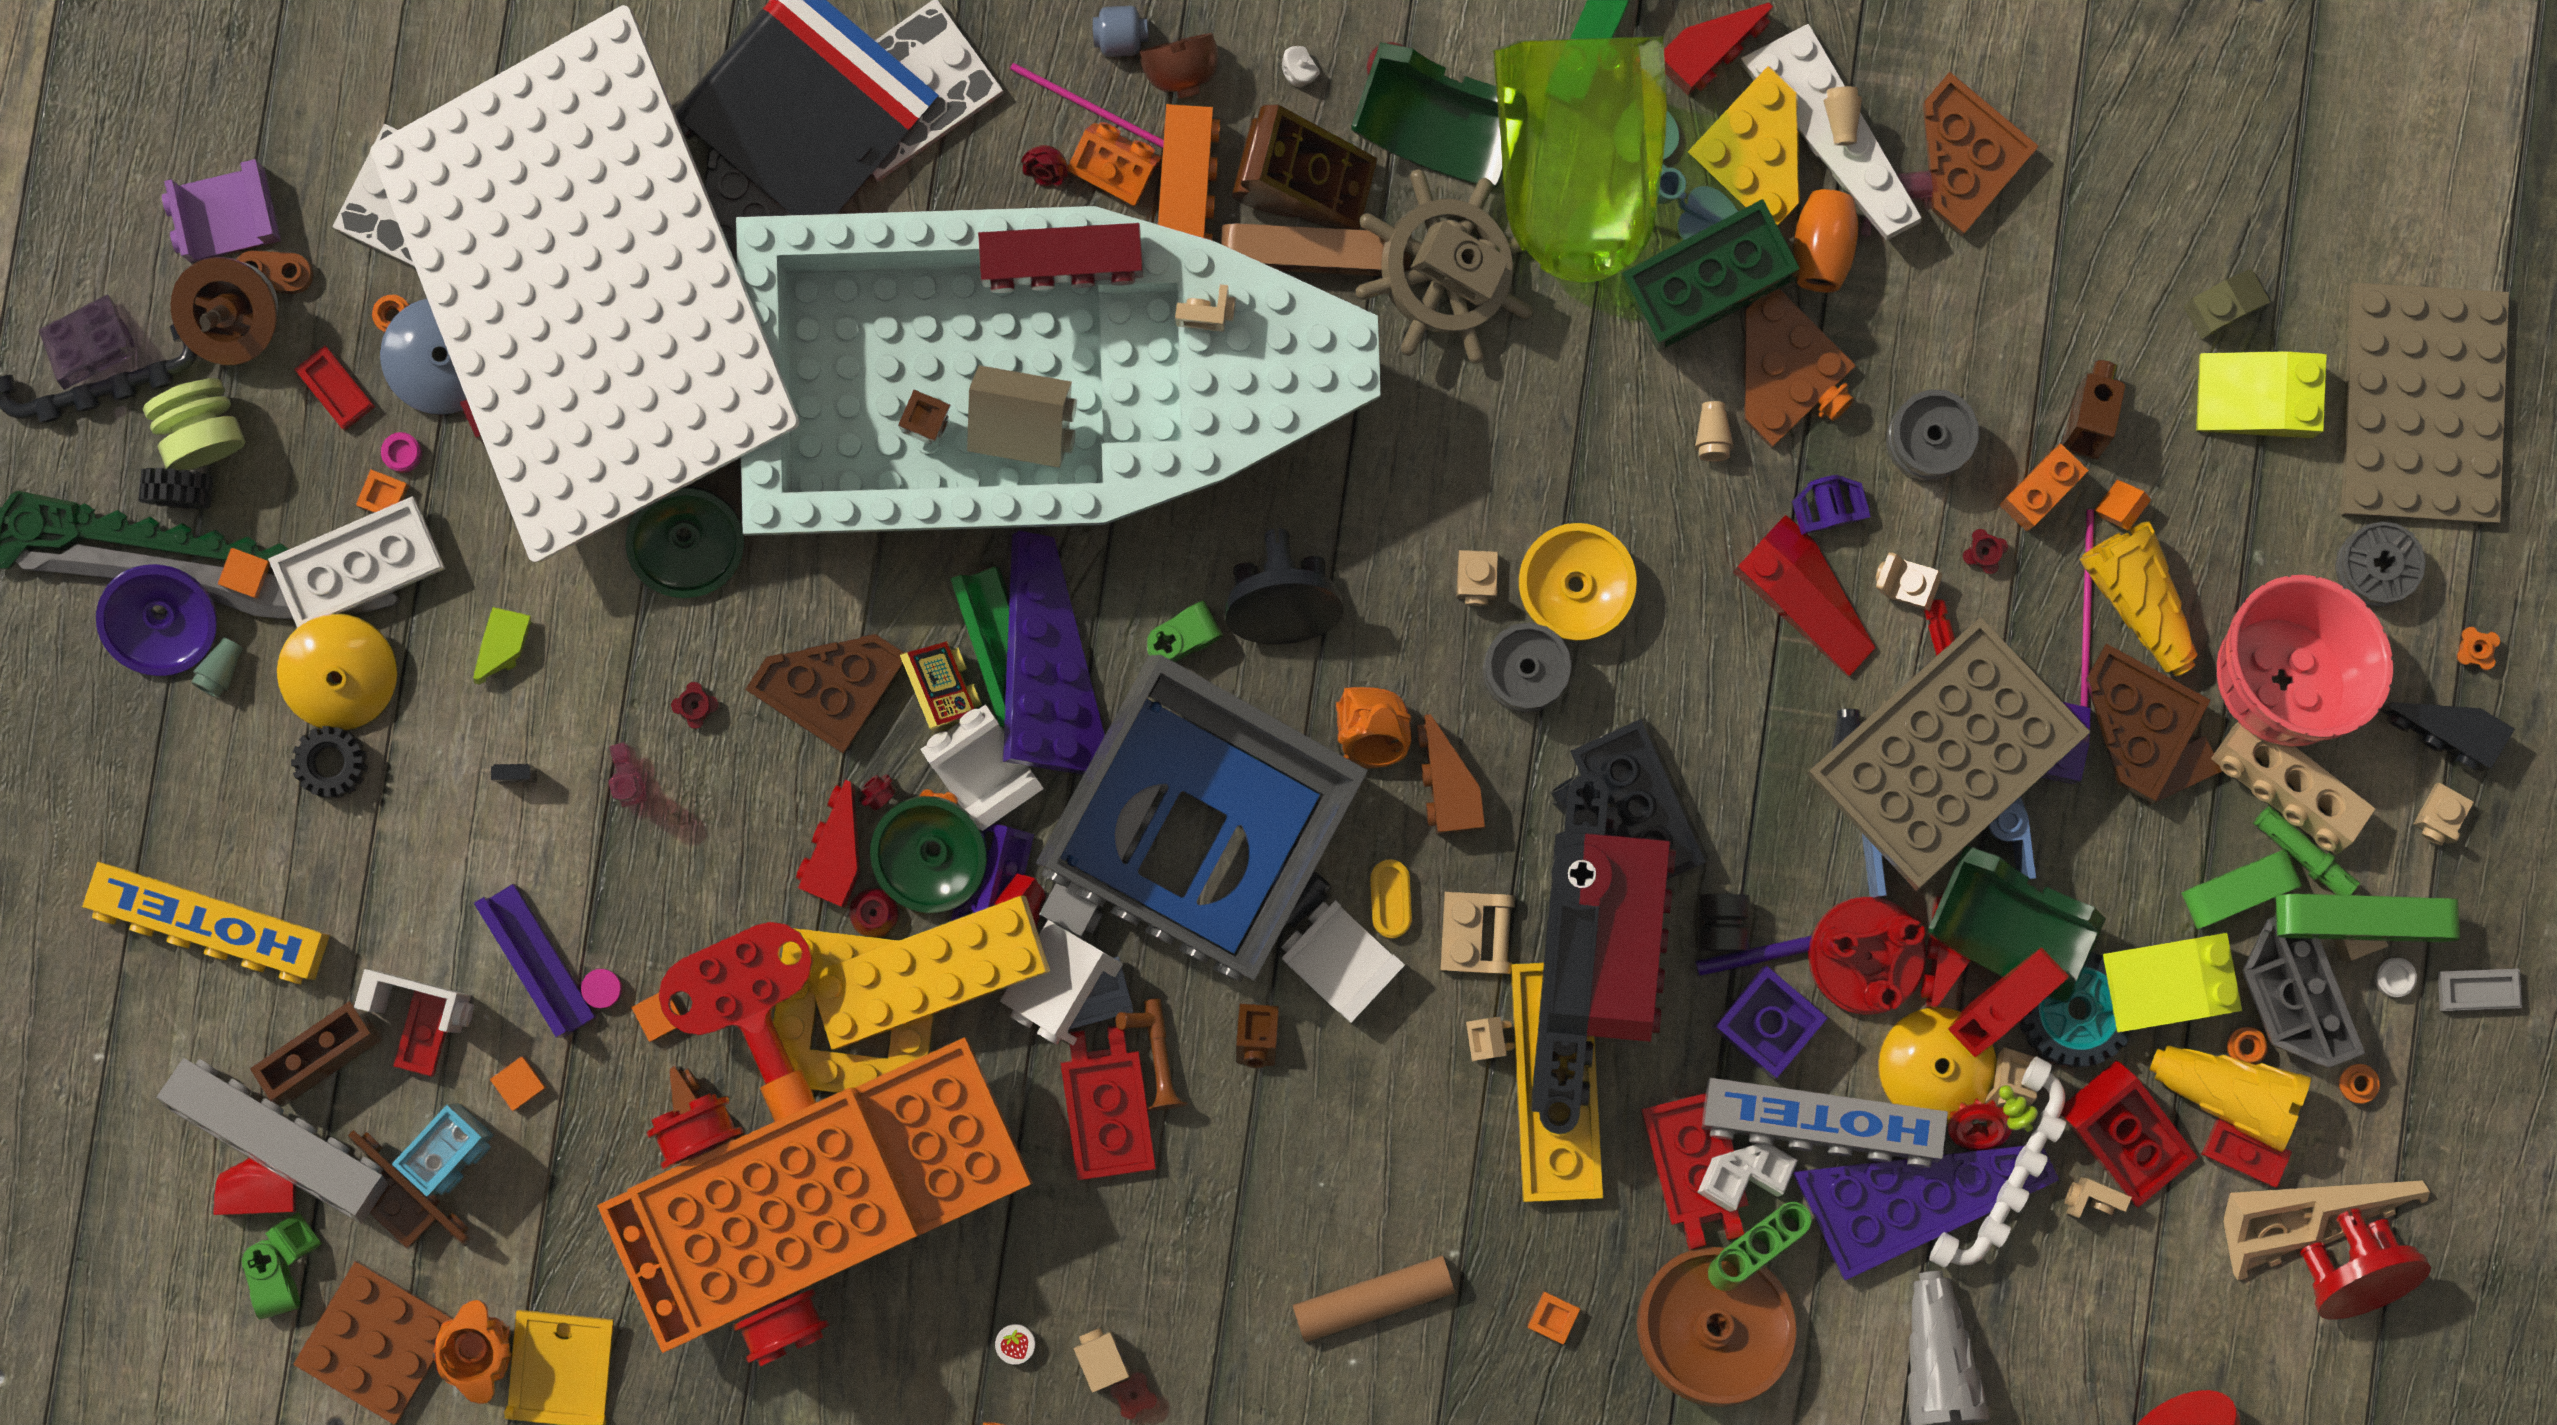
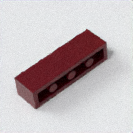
M1140 223L978 232L981 282L983 287H991V292L994 293L1012 292L1015 290L1016 285H1031L1032 290H1050L1055 288V283L1071 282V287L1088 288L1095 286V281L1111 280L1112 285L1123 286L1134 284L1135 278H1143Z

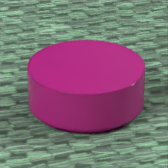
M398 432L385 439L381 447V457L386 466L393 471L406 473L414 470L419 465L422 459V448L413 436Z
M596 969L584 977L581 984V993L589 1005L595 1008H609L620 999L622 983L614 972L607 969Z

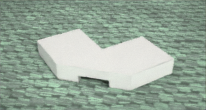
M1755 1144L1712 1158L1697 1193L1729 1212L1737 1209L1749 1180L1778 1197L1784 1194L1798 1160L1773 1145Z

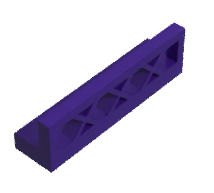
M992 824L982 831L984 837L986 832L994 833L992 846L988 851L987 868L982 887L975 891L968 900L953 909L951 921L965 917L971 910L975 913L994 906L995 901L1017 873L1025 875L1034 834L997 824Z
M511 884L490 898L482 897L474 902L480 915L556 1038H565L597 1018L590 1005L584 1000L579 987L515 884Z

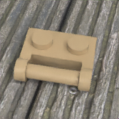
M1444 892L1440 971L1511 974L1512 962H1508L1510 915L1511 908H1515V895ZM1484 906L1495 907L1492 961H1481Z

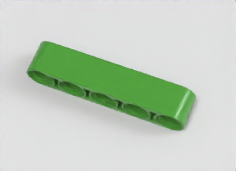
M2285 894L2276 896L2277 937L2404 942H2452L2460 940L2458 899L2323 894Z

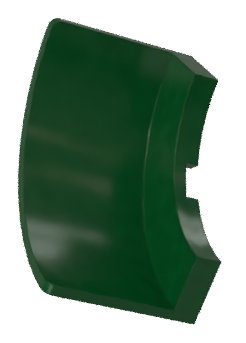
M1380 42L1351 125L1352 131L1375 146L1424 168L1476 185L1480 179L1488 178L1492 182V188H1497L1500 185L1527 102L1511 89L1484 83L1467 76L1463 77L1461 83L1444 76L1445 67L1429 60L1413 48Z
M1965 846L1930 923L1929 934L1961 956L2001 977H2004L2042 947L2069 975L2047 997L2062 1003H2068L2072 998L2106 918L2094 906L2075 900L2049 887H2045L2042 893L2037 891V888L2027 884L2028 876L2010 866L2001 857Z

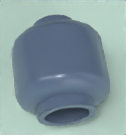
M1134 6L1102 8L1099 12V17H1093L1094 48H1100L1102 54L1106 57L1137 55L1141 50V42L1149 41L1148 19H1140L1139 11Z

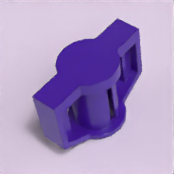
M1831 475L1809 482L1792 501L1801 535L1840 527L1871 517L1862 483L1840 475ZM1839 484L1847 486L1854 513L1847 514ZM1811 488L1820 518L1818 522H1813L1806 494Z

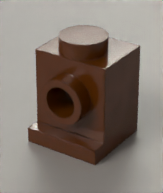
M913 390L898 427L902 433L931 445L932 441L936 442L937 437L941 438L949 420L947 414L951 405Z

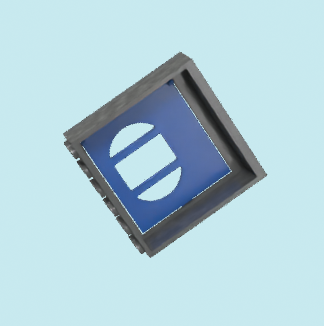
M1149 655L1036 864L1045 868L1041 875L1056 884L1068 888L1070 883L1078 886L1076 894L1087 901L1103 907L1105 902L1113 905L1110 913L1135 926L1138 925L1139 921L1146 923L1148 926L1144 932L1170 945H1172L1174 940L1182 943L1179 951L1205 964L1208 959L1215 961L1216 964L1213 969L1226 977L1240 983L1243 977L1255 981L1368 770L1163 655ZM1161 705L1322 794L1319 803L1317 804L1298 842L1296 843L1292 853L1290 854L1285 866L1282 864L1286 859L1290 849L1292 848L1297 836L1299 835L1304 823L1306 822L1311 810L1313 809L1320 795L1310 790L1309 788L1301 785L1300 783L1292 780L1291 778L1285 776L1284 774L1276 771L1275 769L1267 766L1266 764L1258 761L1257 759L1249 756L1248 754L1240 751L1239 749L1231 746L1230 744L1222 741L1221 739L1213 736L1205 730L1197 727L1196 725L1188 722L1187 720L1179 717L1178 715L1170 712L1169 710L1163 708ZM1167 784L1168 788L1126 864H1123L1115 843V828L1121 810L1129 799L1139 791L1153 785ZM1184 791L1225 814L1226 820L1185 896L1179 897L1139 875L1138 869L1179 793ZM1241 825L1249 847L1248 865L1242 880L1226 897L1213 903L1198 905L1197 899L1236 827ZM1073 866L1093 876L1094 878L1104 882L1105 884L1115 888L1116 890L1124 893L1125 895L1135 899L1136 901L1146 905L1147 907L1155 910L1156 912L1166 916L1167 918L1177 922L1178 924L1188 928L1189 930L1197 933L1198 935L1208 939L1209 941L1219 945L1220 947L1228 950L1233 954L1235 953L1243 936L1245 935L1270 886H1274L1271 892L1269 893L1265 903L1263 904L1258 916L1256 917L1251 929L1249 930L1245 940L1243 941L1238 953L1236 954V956H1233L1228 952L1220 949L1219 947L1189 932L1188 930L1147 909L1146 907L1116 892L1115 890L1085 875L1081 871L1073 868Z

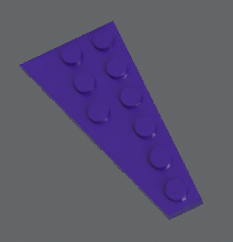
M1018 531L1012 534L1003 762L1084 775L1105 735L1055 539L1050 536Z
M2024 1146L1945 1154L1938 1163L1932 1162L1931 1168L1907 1165L1908 1159L1892 1160L1891 1162L1795 1171L1793 1175L1842 1279L1847 1280L1931 1241L1944 1232L1948 1233L1990 1213L1996 1203L2001 1187L2009 1179L2015 1167L2017 1156ZM2043 1147V1149L2041 1150L2040 1153H2042V1154H2044V1155H2046V1156L2048 1157V1155H2047V1153H2046V1151H2045V1149H2044V1147ZM2049 1157L2038 1177H2034L2031 1174L2028 1175L2022 1188L2029 1191V1194L2059 1180Z

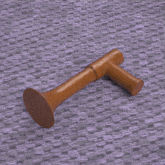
M1161 999L1144 1001L1145 1013L1119 1012L1115 1019L1118 1029L1126 1030L1127 1028L1145 1027L1148 1029L1156 1075L1157 1093L1155 1102L1147 1110H1167L1188 1105V1103L1182 1102L1177 1097L1173 1089Z

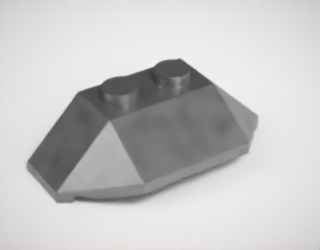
M2276 916L2267 919L2242 972L2271 1045L2326 1068L2365 1054L2320 939L2277 937Z

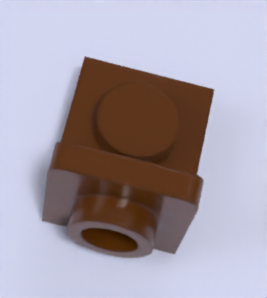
M1239 1004L1236 1063L1244 1064L1250 1068H1263L1275 1065L1279 1006Z

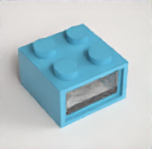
M460 1103L448 1104L392 1165L427 1197L436 1194L443 1195L445 1192L448 1194L464 1178L460 1171L466 1165L478 1163L491 1149L487 1142L494 1135Z

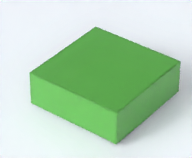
M299 1212L275 1225L265 1233L288 1266L311 1253L322 1244Z

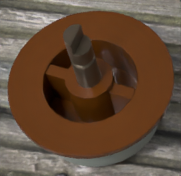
M211 257L198 261L188 267L174 285L170 303L174 327L185 345L201 358L221 365L242 364L261 354L271 342L277 325L278 299L269 279L254 266L231 258Z

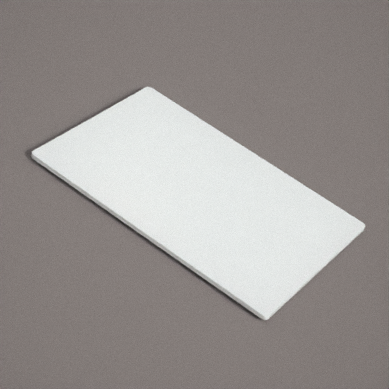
M622 5L372 145L370 149L371 156L527 555L531 561L539 563L798 427V415L631 8Z

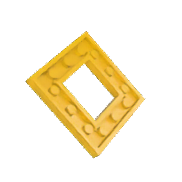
M793 928L800 932L810 945L813 958L811 973L898 941ZM794 942L783 945L781 958L783 963L794 965L799 962L802 955L799 945ZM809 979L801 991L775 1006L774 1026L794 1070L802 1069L812 1090L839 1093L850 1087L855 1088L930 1053L934 1014L891 1029L887 1059L811 1050L817 1002Z

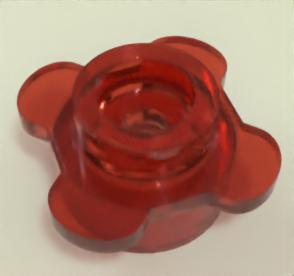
M1135 1372L1128 1381L1124 1383L1117 1382L1111 1387V1396L1118 1400L1122 1407L1121 1415L1126 1419L1135 1418L1137 1412L1144 1408L1152 1409L1157 1403L1156 1395L1151 1393L1146 1385L1147 1377L1141 1372ZM1136 1392L1138 1394V1397L1136 1399H1131L1130 1393Z

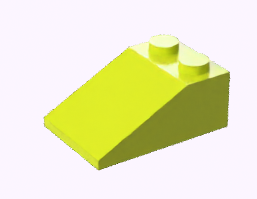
M2302 352L2201 353L2199 356L2196 431L2314 438L2322 433L2324 428L2327 354Z
M2227 933L2103 954L2117 1032L2242 1011Z

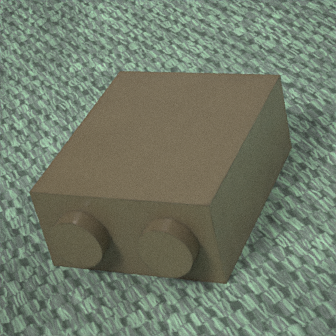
M978 365L969 388L967 451L1060 468L1065 452L1072 453L1075 442V430L1069 429L1070 422L1074 421L1077 409V399L1071 398L1072 381Z

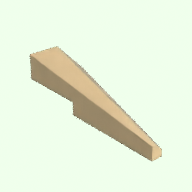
M2423 1180L2230 1193L2223 1222L2233 1274L2237 1280H2243L2248 1278V1270L2266 1262L2271 1267L2282 1263L2280 1256L2294 1250L2305 1248L2316 1242L2327 1244L2344 1237V1232L2336 1219L2346 1211H2348L2351 1217V1209H2360L2364 1221L2379 1214L2388 1218L2396 1214L2395 1207L2416 1199L2420 1203L2428 1201L2430 1191Z

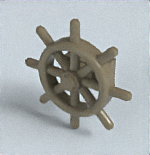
M1416 169L1411 173L1410 180L1419 204L1418 207L1402 216L1394 227L1369 213L1363 214L1360 217V225L1384 239L1385 244L1381 260L1382 278L1359 285L1356 288V296L1360 300H1366L1388 293L1398 311L1412 322L1401 344V352L1404 355L1411 356L1415 353L1425 330L1437 333L1460 332L1469 361L1479 363L1483 359V352L1475 326L1492 317L1500 307L1505 308L1522 319H1528L1533 314V308L1529 304L1508 292L1513 274L1512 254L1535 247L1537 239L1533 234L1528 233L1507 240L1498 224L1482 210L1493 187L1490 179L1482 178L1478 181L1469 202L1456 199L1433 200L1425 173L1420 169ZM1439 218H1449V219H1453V220L1459 221V223H1457V222H1455V221H1451V220H1447V221H1444V220H1443V221L1440 222V219H1439ZM1424 222L1427 234L1421 243L1410 237V235ZM1472 230L1478 235L1480 240L1470 236ZM1404 251L1415 257L1411 266L1412 269L1404 271L1403 268ZM1430 280L1431 283L1422 302H1420L1409 286ZM1445 288L1454 315L1435 311ZM1466 299L1477 306L1469 311Z

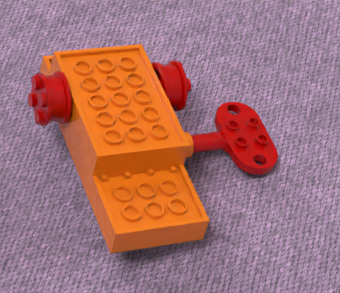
M767 922L748 928L682 958L668 969L661 981L659 991L661 1010L670 1024L682 1032L705 1035L729 1026H736L742 1031L766 1084L760 1087V1090L774 1119L773 1123L731 1141L744 1133L742 1127H734L726 1109V1105L730 1102L728 1096L718 1099L716 1094L711 1095V1093L688 1103L690 1111L680 1114L679 1110L675 1112L673 1110L651 1120L654 1128L647 1131L646 1134L648 1138H655L665 1159L660 1164L662 1170L682 1162L685 1163L628 1188L627 1192L597 1205L662 1353L756 1311L757 1314L732 1325L734 1331H741L750 1351V1354L746 1357L747 1362L749 1363L757 1359L759 1366H763L786 1355L784 1346L794 1342L796 1348L800 1349L823 1338L821 1329L830 1326L827 1320H820L811 1300L815 1295L814 1289L788 1300L786 1299L787 1296L1033 1184L970 1041L966 1037L855 1088H847L816 1102L802 1069L794 1070L771 1018V1011L774 1006L790 999L803 989L811 976L813 965L810 945L800 932L787 924ZM789 942L798 944L802 952L799 962L794 965H786L780 958L782 946ZM679 992L687 993L692 1000L690 1011L684 1015L674 1013L670 1005L672 997Z

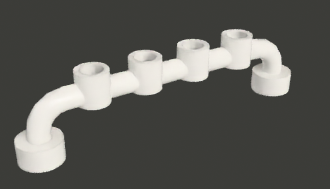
M2035 1057L2023 1076L2022 1085L2035 1092H2038L2043 1086L2047 1089L2050 1099L2045 1110L2037 1118L2030 1139L2017 1156L2015 1167L2009 1179L2001 1187L1990 1215L1982 1223L1976 1242L1968 1250L1958 1249L1959 1240L1944 1232L1940 1235L1931 1251L1930 1261L1943 1268H1946L1950 1262L1960 1266L1973 1265L1983 1259L1992 1244L2000 1248L2005 1243L2011 1230L2010 1226L2004 1224L2009 1211L2012 1209L2019 1213L2022 1210L2029 1196V1191L2022 1188L2028 1175L2031 1174L2034 1177H2038L2048 1159L2046 1155L2040 1153L2047 1139L2056 1142L2066 1126V1121L2059 1118L2065 1103L2064 1088L2060 1080L2050 1073L2052 1067L2050 1063Z

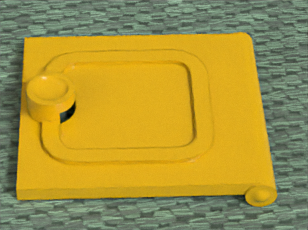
M517 1310L508 1406H506L504 1411L505 1419L557 1425H606L605 1411L614 1319ZM555 1332H556L560 1337H564V1338L570 1337V1338H568V1339L559 1338V1337L555 1334Z

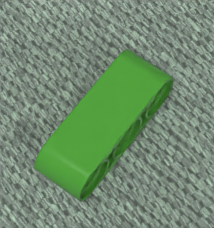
M2284 849L2181 893L2195 926L2199 929L2302 885L2287 850Z
M1788 1202L1726 1247L1709 1265L1708 1278L1711 1284L1719 1290L1731 1291L1794 1245L1810 1229L1812 1220L1809 1210L1798 1202ZM1782 1216L1792 1218L1797 1225V1231L1787 1230L1782 1223ZM1752 1239L1762 1240L1767 1247V1254H1760L1754 1250ZM1722 1261L1731 1262L1736 1267L1737 1277L1728 1276L1723 1271Z

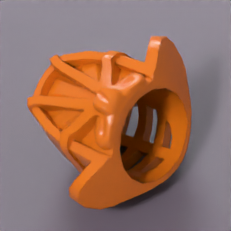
M1344 688L1340 701L1336 702L1335 705L1339 732L1338 742L1342 744L1345 754L1343 757L1367 769L1386 767L1402 760L1407 755L1411 744V716L1408 714L1403 699L1394 692L1381 688ZM1396 739L1399 740V741L1396 742V743H1393V744L1391 743V741H1393V740H1396Z
M480 1300L470 1301L461 1307L455 1318L443 1322L437 1335L433 1358L441 1378L446 1383L454 1385L469 1401L478 1404L488 1403L495 1394L494 1381L500 1380L505 1376L509 1362L512 1359L509 1343L510 1327L499 1318L489 1317L486 1303Z

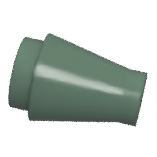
M222 637L219 644L193 671L195 676L191 683L201 691L219 698L223 691H228L243 648L237 643Z

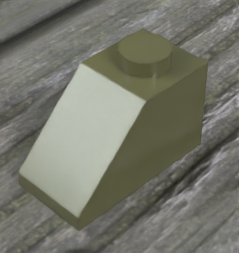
M2251 268L2193 297L2183 308L2201 340L2269 304L2270 300Z

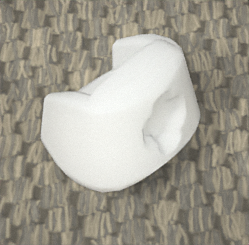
M1292 46L1285 50L1282 70L1286 79L1298 88L1313 82L1320 74V71L1304 46Z

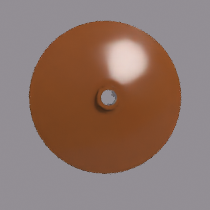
M1721 1247L1694 1249L1670 1260L1655 1274L1647 1285L1637 1313L1639 1344L1642 1354L1655 1376L1678 1396L1693 1403L1710 1407L1736 1406L1763 1394L1786 1370L1796 1341V1320L1790 1298L1781 1282L1766 1266L1731 1291L1719 1290L1711 1284L1708 1278V1268L1710 1263L1725 1249ZM1722 1261L1723 1271L1728 1276L1737 1277L1736 1267L1731 1262ZM1707 1326L1714 1327L1717 1331V1336L1713 1332H1709Z

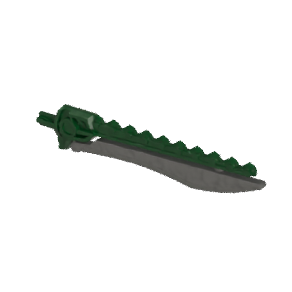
M18 490L11 493L4 505L0 507V570L11 569L18 563L22 569L27 571H47L115 578L120 573L133 567L148 564L166 565L177 568L194 577L206 589L212 601L253 616L293 619L275 575H266L257 599L218 585L224 567L83 545L74 546L83 539L224 561L227 560L230 549L234 548L269 561V558L289 550V548L281 543L262 552L257 547L258 543L248 536L230 545H226L225 536L217 530L194 538L193 530L184 523H181L162 532L159 526L160 523L152 517L129 525L128 516L116 510L98 519L94 513L95 509L86 503L80 505L77 502ZM34 548L67 550L62 554L32 552ZM389 593L343 614L352 615L393 605L396 606L400 600L395 594Z

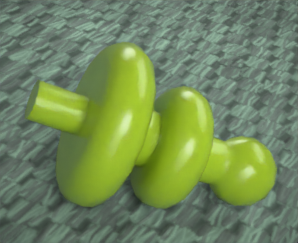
M2002 1086L1999 1089V1096L2006 1100L2003 1112L2010 1117L2007 1120V1126L2012 1130L2025 1128L2027 1132L2033 1129L2031 1123L2038 1114L2037 1109L2034 1106H2026L2027 1101L2024 1097H2015L2014 1091L2010 1086Z

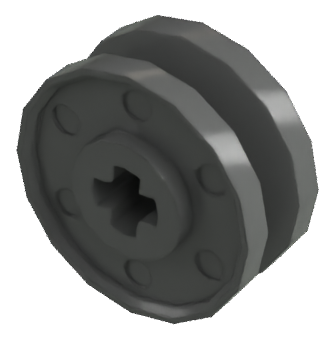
M2383 521L2368 524L2345 539L2337 552L2335 570L2338 583L2344 589L2347 588L2367 604L2366 606L2379 608L2393 605L2414 592L2423 579L2426 561L2422 545L2412 532L2399 524ZM2379 557L2380 563L2385 562L2387 569L2380 572L2381 567L2374 566V560Z

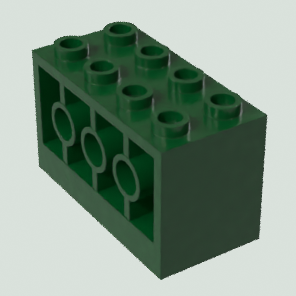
M1761 199L1622 272V286L1656 351L1660 352L1795 281L1800 268L1764 200Z

